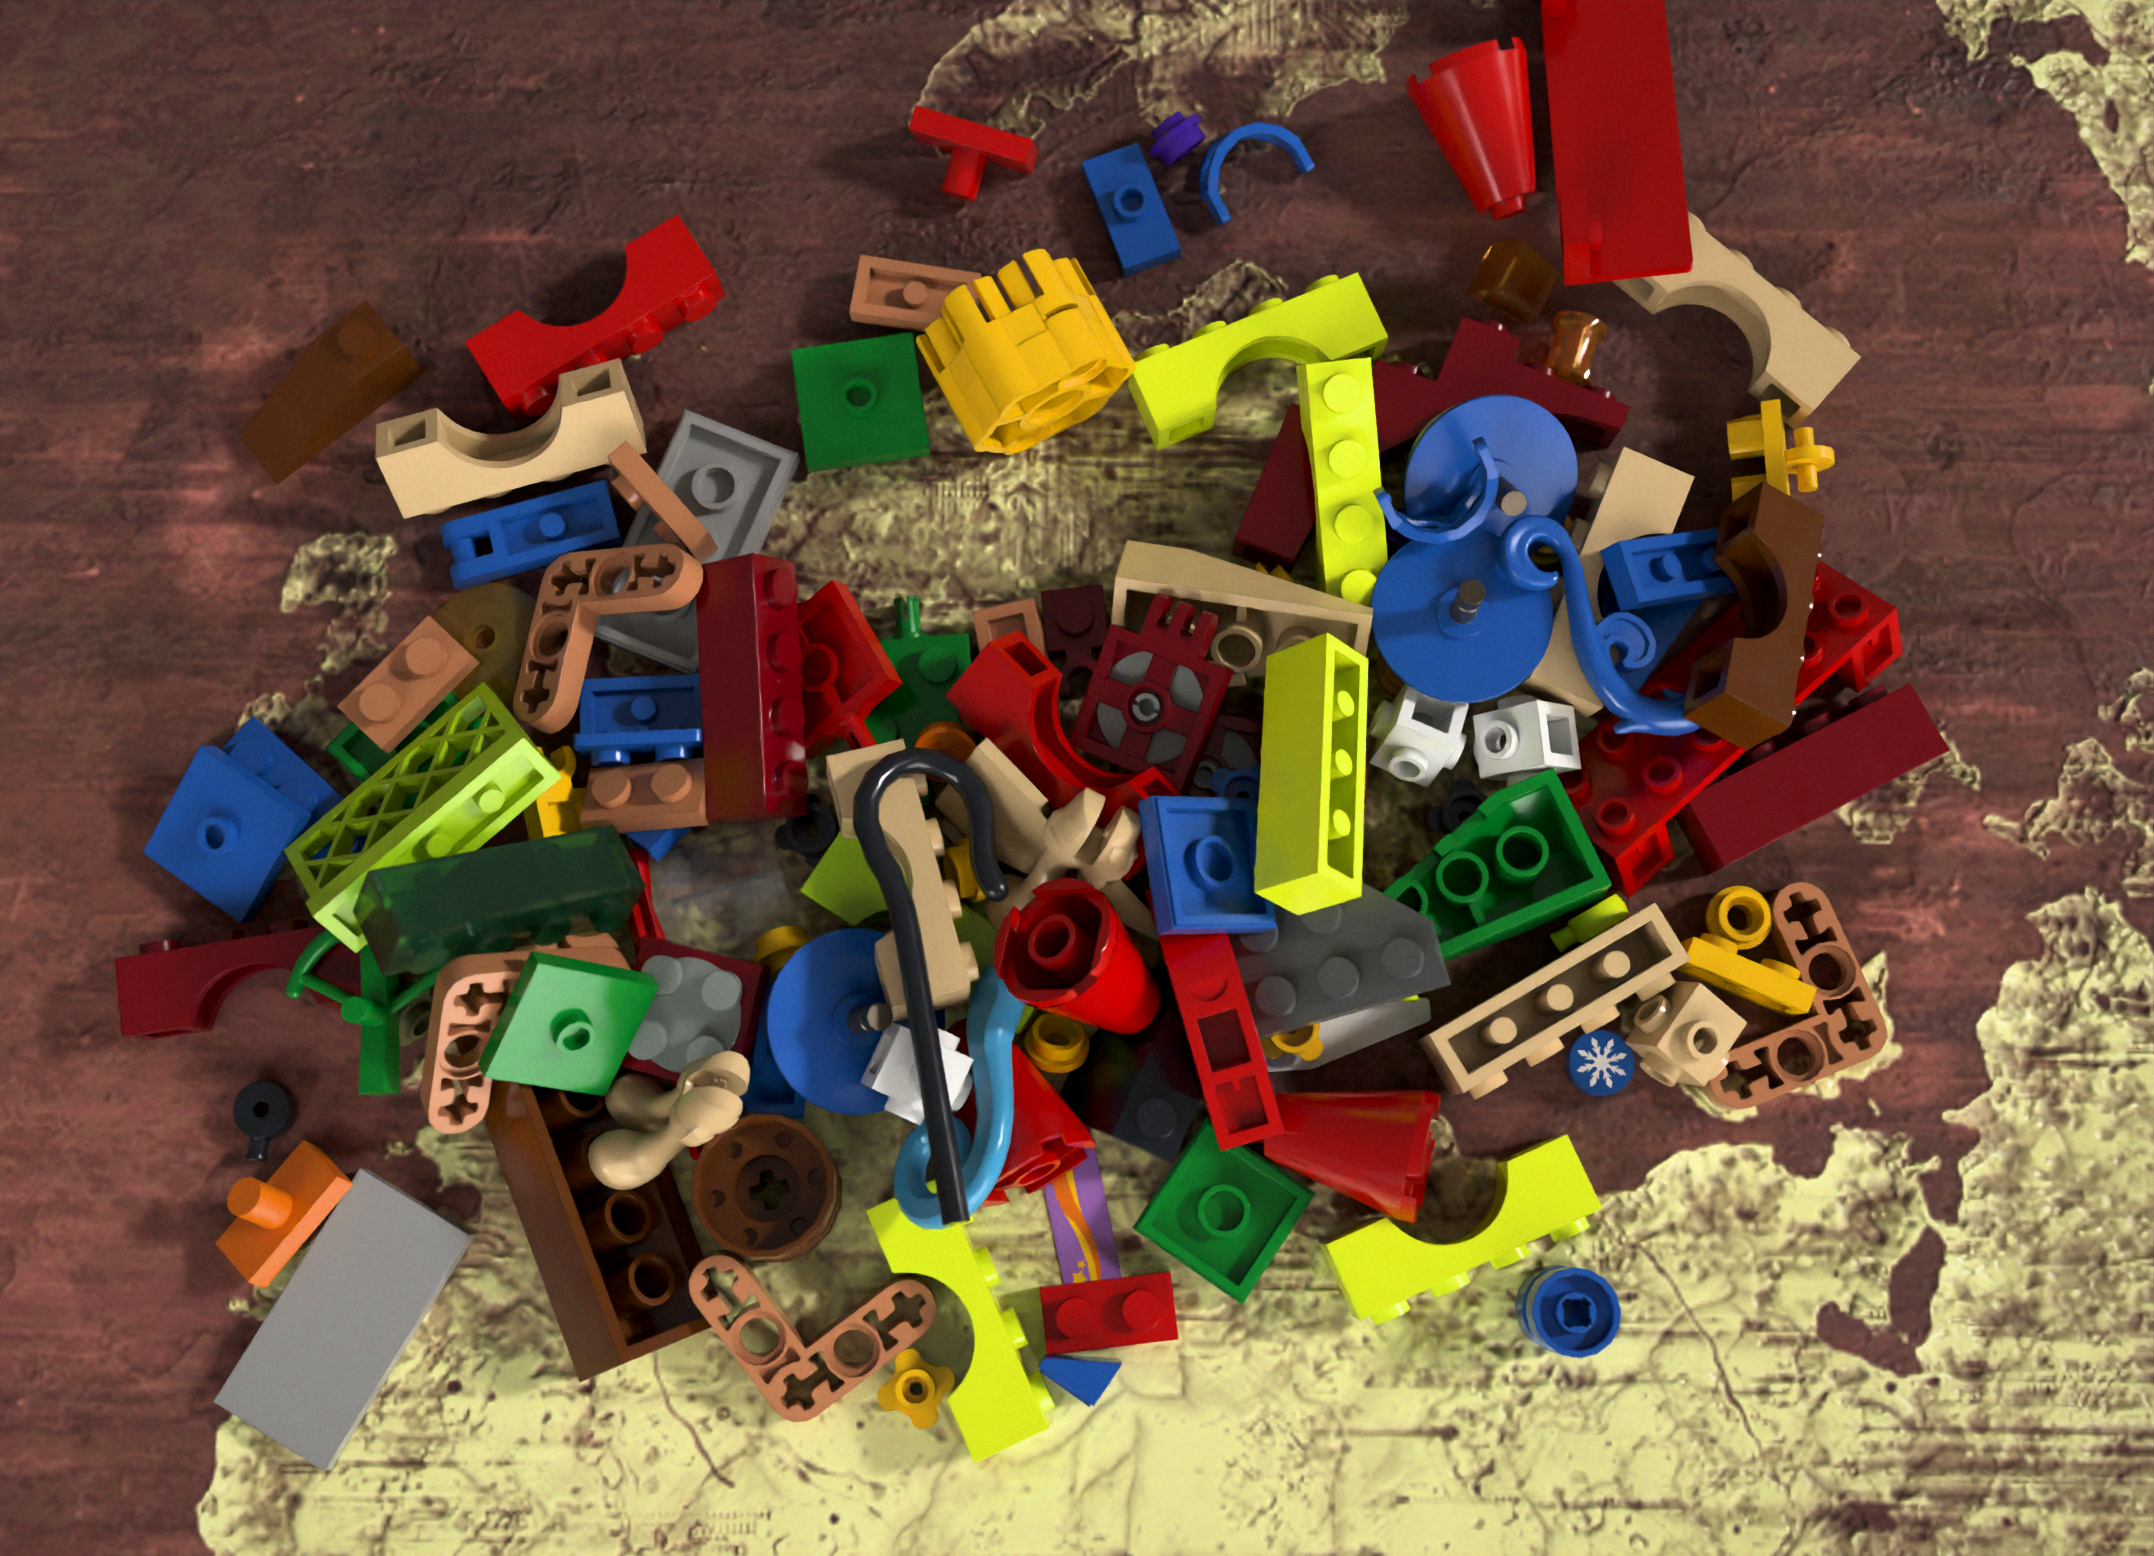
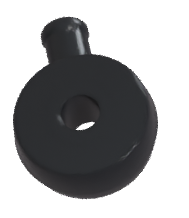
M273 1079L255 1081L243 1088L235 1099L233 1106L234 1121L237 1127L250 1137L248 1150L245 1158L248 1160L266 1162L268 1160L270 1140L285 1134L296 1121L298 1114L297 1099L294 1093L280 1081ZM267 1103L269 1106V1112L266 1116H264L262 1113L263 1106Z

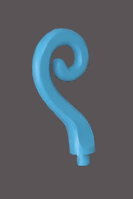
M986 963L970 999L966 1022L969 1057L974 1059L971 1069L977 1110L976 1131L973 1142L970 1131L959 1118L953 1116L970 1216L990 1194L1007 1157L1014 1116L1012 1041L1025 1004L1012 996L1004 981L998 977L995 967ZM924 1119L921 1126L917 1124L909 1133L899 1152L893 1178L894 1195L901 1212L913 1224L922 1229L944 1230L952 1226H943L938 1194L932 1193L926 1184V1167L931 1152Z

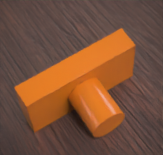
M302 1140L266 1183L253 1177H244L232 1186L227 1197V1207L229 1212L237 1216V1218L215 1244L247 1282L266 1288L351 1188L353 1183L320 1147Z

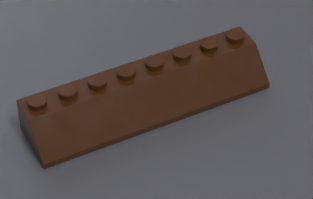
M529 843L469 856L408 908L407 911L425 915L441 923L457 937L467 954L471 955L511 952L568 911L571 906L553 859L533 860ZM416 933L429 971L449 958L447 953L436 942ZM480 983L470 984V987H469L468 992H467L466 994L460 995V997L469 996L470 993H471V989L473 988V986L481 985V984H480ZM464 1035L454 1039L460 1055L471 1051L477 1045L479 1037ZM620 1066L613 1081L623 1074L633 1072V1070ZM492 1079L489 1105L483 1119L579 1381L582 1382L711 1328L712 1326L694 1304L689 1293V1280L692 1271L703 1254L668 1163L658 1176L639 1187L630 1190L610 1188L596 1178L588 1160L589 1146L595 1138L611 1130L623 1129L610 1115L605 1104V1096ZM707 1269L709 1280L704 1287V1291L708 1295H712L717 1291ZM722 1315L724 1320L728 1321L726 1315Z

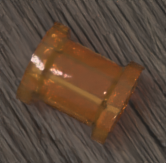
M1561 311L1556 313L1551 323L1555 336L1547 360L1541 361L1540 364L1556 372L1561 380L1579 387L1591 385L1594 377L1589 368L1596 345L1602 343L1606 337L1607 326L1600 319L1583 312Z

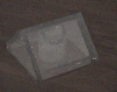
M773 820L750 823L676 845L658 862L649 857L652 905L666 940L744 959L757 953L755 943L762 934L782 926L797 925L803 927L782 851L777 844Z

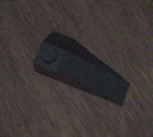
M1163 957L1150 972L1160 990V1005L1153 1020L1142 1030L1128 1035L1099 1028L1089 1039V1053L1086 1061L1079 1068L1069 1072L1060 1096L1085 1126L1169 1164H1173L1200 1103L1203 1091Z

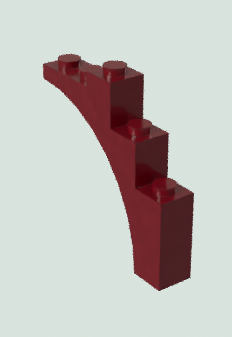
M1465 316L1462 317L1436 382L1425 378L1424 373L1419 368L1402 361H1392L1389 364L1377 359L1372 371L1380 469L1410 454L1416 438L1435 416L1454 405L1475 397L1506 394L1528 399L1542 406L1556 417L1570 438L1607 449L1622 429L1630 406L1616 401V397L1603 388L1592 385L1579 387L1561 380L1556 372L1538 363L1520 364L1513 361L1521 338L1509 334L1507 328L1502 324L1485 318L1472 320ZM1292 402L1235 535L1231 553L1255 564L1260 561L1270 570H1273L1280 564L1289 574H1291L1310 536L1316 530L1315 498L1310 458L1301 427L1300 405Z

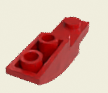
M1151 888L1144 891L1157 933ZM1228 933L1157 934L1220 1151L1285 1133L1268 1075L1269 1070Z

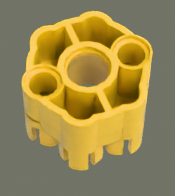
M1036 249L1024 253L1023 260L1039 287V293H1034L1019 264L1013 260L997 273L999 282L1015 309L1013 312L1010 311L993 278L985 276L975 279L971 286L988 314L990 322L986 323L969 290L963 284L953 290L943 300L945 303L941 305L943 317L938 318L924 329L926 334L917 337L916 344L975 451L1014 455L1028 450L1041 441L1096 414L1135 371L1136 363L1076 258L1073 257L1070 261L1068 258L1052 260L1045 249Z

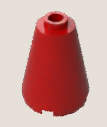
M1511 37V49L1500 51L1497 39L1470 46L1428 64L1432 77L1418 84L1415 73L1408 77L1405 87L1410 100L1477 213H1491L1495 222L1527 211L1529 207L1526 200L1537 194L1527 52L1523 40L1519 37Z
M1064 877L1044 882L1031 890L1036 897L1021 911L1015 906L1004 918L995 940L994 967L998 977L1004 981L1008 991L1018 1001L1034 1008L1122 1035L1136 1033L1153 1020L1160 1005L1159 987L1115 908L1103 892L1085 880Z
M966 1017L953 1024L946 1032L960 1038L955 1051L969 1057ZM1014 1040L1012 1041L1014 1116L1011 1141L1002 1171L990 1194L980 1205L982 1207L998 1206L1010 1202L1005 1190L1013 1187L1024 1186L1028 1195L1046 1187L1071 1172L1088 1158L1083 1148L1095 1149L1096 1142L1089 1129ZM970 1067L968 1073L972 1074V1069ZM974 1082L963 1106L958 1111H953L954 1116L959 1118L970 1131L972 1142L975 1137L977 1121Z
M1431 1090L1278 1092L1275 1095L1285 1133L1255 1141L1264 1143V1157L1401 1222L1416 1224L1417 1209L1421 1210L1434 1153L1436 1139H1433V1132L1429 1130L1431 1120H1439L1440 1092Z

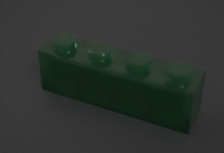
M608 825L369 870L353 908V913L383 977L408 971L414 974L430 972L442 964L461 956L502 953L507 949L534 943L538 946H548L559 942L569 935L593 930L598 933L613 931L628 921L646 885L614 825Z

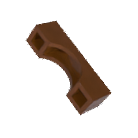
M1764 481L1722 509L1713 560L1733 582L1742 601L1745 614L1744 637H1734L1693 662L1682 716L1746 751L1774 735L1784 732L1790 727L1795 716L1796 702L1794 699L1799 670L1805 659L1803 644L1808 616L1814 605L1812 590L1816 566L1822 555V545L1820 542L1825 518L1821 513Z

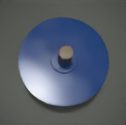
M1506 394L1475 397L1439 413L1422 429L1416 438L1409 454L1403 480V502L1406 514L1421 517L1432 515L1448 516L1452 513L1454 507L1471 490L1480 470L1481 462L1474 454L1475 448L1472 440L1482 436L1490 450L1500 477L1498 478L1496 500L1485 520L1476 529L1492 532L1500 536L1511 522L1527 515L1546 516L1557 521L1560 525L1566 519L1574 501L1577 488L1578 465L1576 453L1563 425L1548 410L1537 403L1522 397ZM1541 541L1532 542L1528 548V555L1530 556L1545 543Z
M1475 528L1463 538L1438 545L1411 540L1389 559L1376 581L1370 608L1374 609L1371 629L1378 651L1399 679L1426 696L1452 703H1474L1496 698L1511 691L1529 677L1546 652L1553 628V606L1549 589L1541 591L1526 590L1513 585L1503 575L1497 561L1496 546L1500 538L1499 535ZM1529 557L1531 563L1538 569V567L1535 565V563H1534V562L1531 560V558Z
M849 928L836 930L816 937L801 946L791 955L778 972L772 984L766 1006L765 1027L767 1042L771 1056L782 1077L793 1090L808 1102L827 1111L845 1115H865L884 1111V1107L889 1099V1096L860 1083L884 1030L893 1021V1012L885 1003L874 961L875 943L887 934L871 929ZM945 1009L935 1011L937 1027L945 1031ZM908 1018L893 1022L910 1029Z

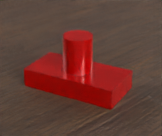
M915 105L909 130L916 140L952 152L941 188L943 194L962 201L975 203L987 162L1032 175L1038 155L1033 139Z

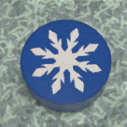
M1595 1030L1588 1034L1580 1035L1570 1044L1565 1055V1070L1570 1082L1579 1091L1591 1096L1611 1095L1622 1090L1630 1081L1634 1071V1056L1631 1048L1622 1037L1610 1031Z

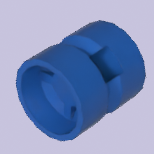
M1556 1264L1541 1267L1524 1279L1517 1292L1515 1311L1519 1326L1529 1340L1546 1350L1576 1358L1595 1355L1611 1344L1619 1330L1621 1308L1617 1294L1606 1279L1591 1270Z

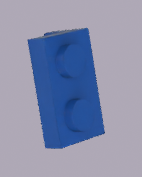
M699 674L584 679L580 694V734H573V749L585 759H591V765L596 767L630 765V757L655 756V762L694 759V754L703 753Z

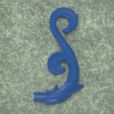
M1527 515L1511 522L1501 533L1496 546L1499 567L1503 575L1513 585L1526 590L1541 591L1554 586L1558 582L1559 573L1557 571L1544 572L1537 569L1529 559V546L1534 541H1541L1560 557L1572 646L1580 669L1593 692L1610 712L1622 719L1613 727L1616 734L1639 732L1653 735L1677 736L1699 729L1701 726L1682 717L1687 691L1685 693H1678L1664 688L1661 693L1666 700L1654 699L1632 688L1616 672L1631 673L1644 668L1654 658L1656 640L1651 628L1641 618L1629 612H1614L1595 624L1583 568L1568 532L1557 521L1546 516ZM1610 646H1615L1620 652L1619 661L1615 666H1613L1609 653Z

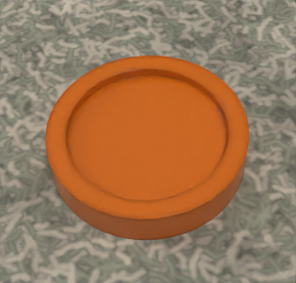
M939 721L926 726L918 734L914 747L942 750L963 762H966L978 746L975 736L968 728L952 721ZM925 775L933 781L947 783L933 775Z

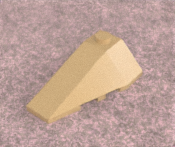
M1130 540L1126 542L1115 575L1111 624H1119L1141 632L1150 604L1157 593L1172 598L1171 610L1166 621L1169 625L1174 611L1180 602L1195 606V615L1189 632L1192 634L1203 611L1218 615V625L1205 659L1234 670L1228 687L1246 685L1247 678L1265 676L1266 656L1326 632L1366 657L1373 608L1190 549Z
M986 738L976 747L965 763L985 784L994 807L995 851L999 868L1009 873L1028 877L1046 848L1043 841V830L1052 811L1045 804L1048 800ZM948 784L936 799L934 805L938 814L943 818L938 823L941 834L955 847L958 839L969 837L968 812L962 797ZM1069 868L1062 878L1075 879L1079 870L1077 868ZM1121 879L1107 881L1101 892L1112 903L1127 932L1160 950L1161 947L1151 912Z

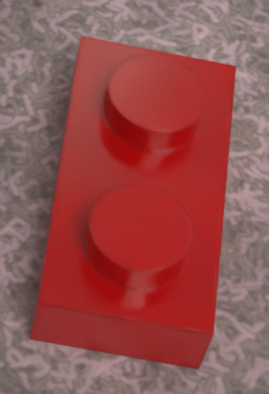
M1170 1271L1039 1287L1047 1355L1179 1339Z

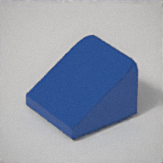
M1045 1353L1038 1367L1040 1368L1039 1372L1090 1407V1405L1095 1406L1119 1370L1122 1362L1118 1358L1062 1354L1047 1355Z

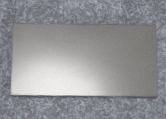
M685 409L656 474L706 528L718 547V550L702 563L706 564L750 553L759 554L801 460L798 453ZM646 505L638 510L622 547L663 544L652 529L659 520ZM630 568L623 570L616 578L612 593H617L625 585L630 575ZM654 575V579L662 584L663 579ZM695 597L684 607L672 610L599 615L593 639L683 675L699 674Z
M366 1168L358 1170L352 1180L353 1185L336 1205L214 1400V1403L323 1471L333 1468L475 1237V1234Z

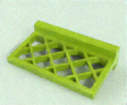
M483 681L286 847L284 852L310 897L305 904L312 917L352 951L357 953L560 780L562 776L538 750L497 695ZM485 711L479 729L466 731L468 725ZM470 749L465 764L452 767L457 752ZM434 756L428 772L416 774L418 767L428 758ZM419 792L413 809L401 811L407 794ZM381 798H384L377 815L366 816L369 808ZM368 835L362 851L350 854L357 836ZM333 841L326 858L310 860L325 845Z

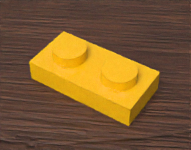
M1702 933L1700 939L1691 937L1680 942L1691 960L1674 970L1786 1017L1809 1012L1817 988L1799 981L1800 971L1794 967L1767 958L1762 959L1761 964L1737 955L1739 950L1737 944L1709 933Z

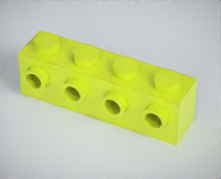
M1327 632L1266 656L1254 893L1296 915H1302L1359 898L1362 895L1368 659Z

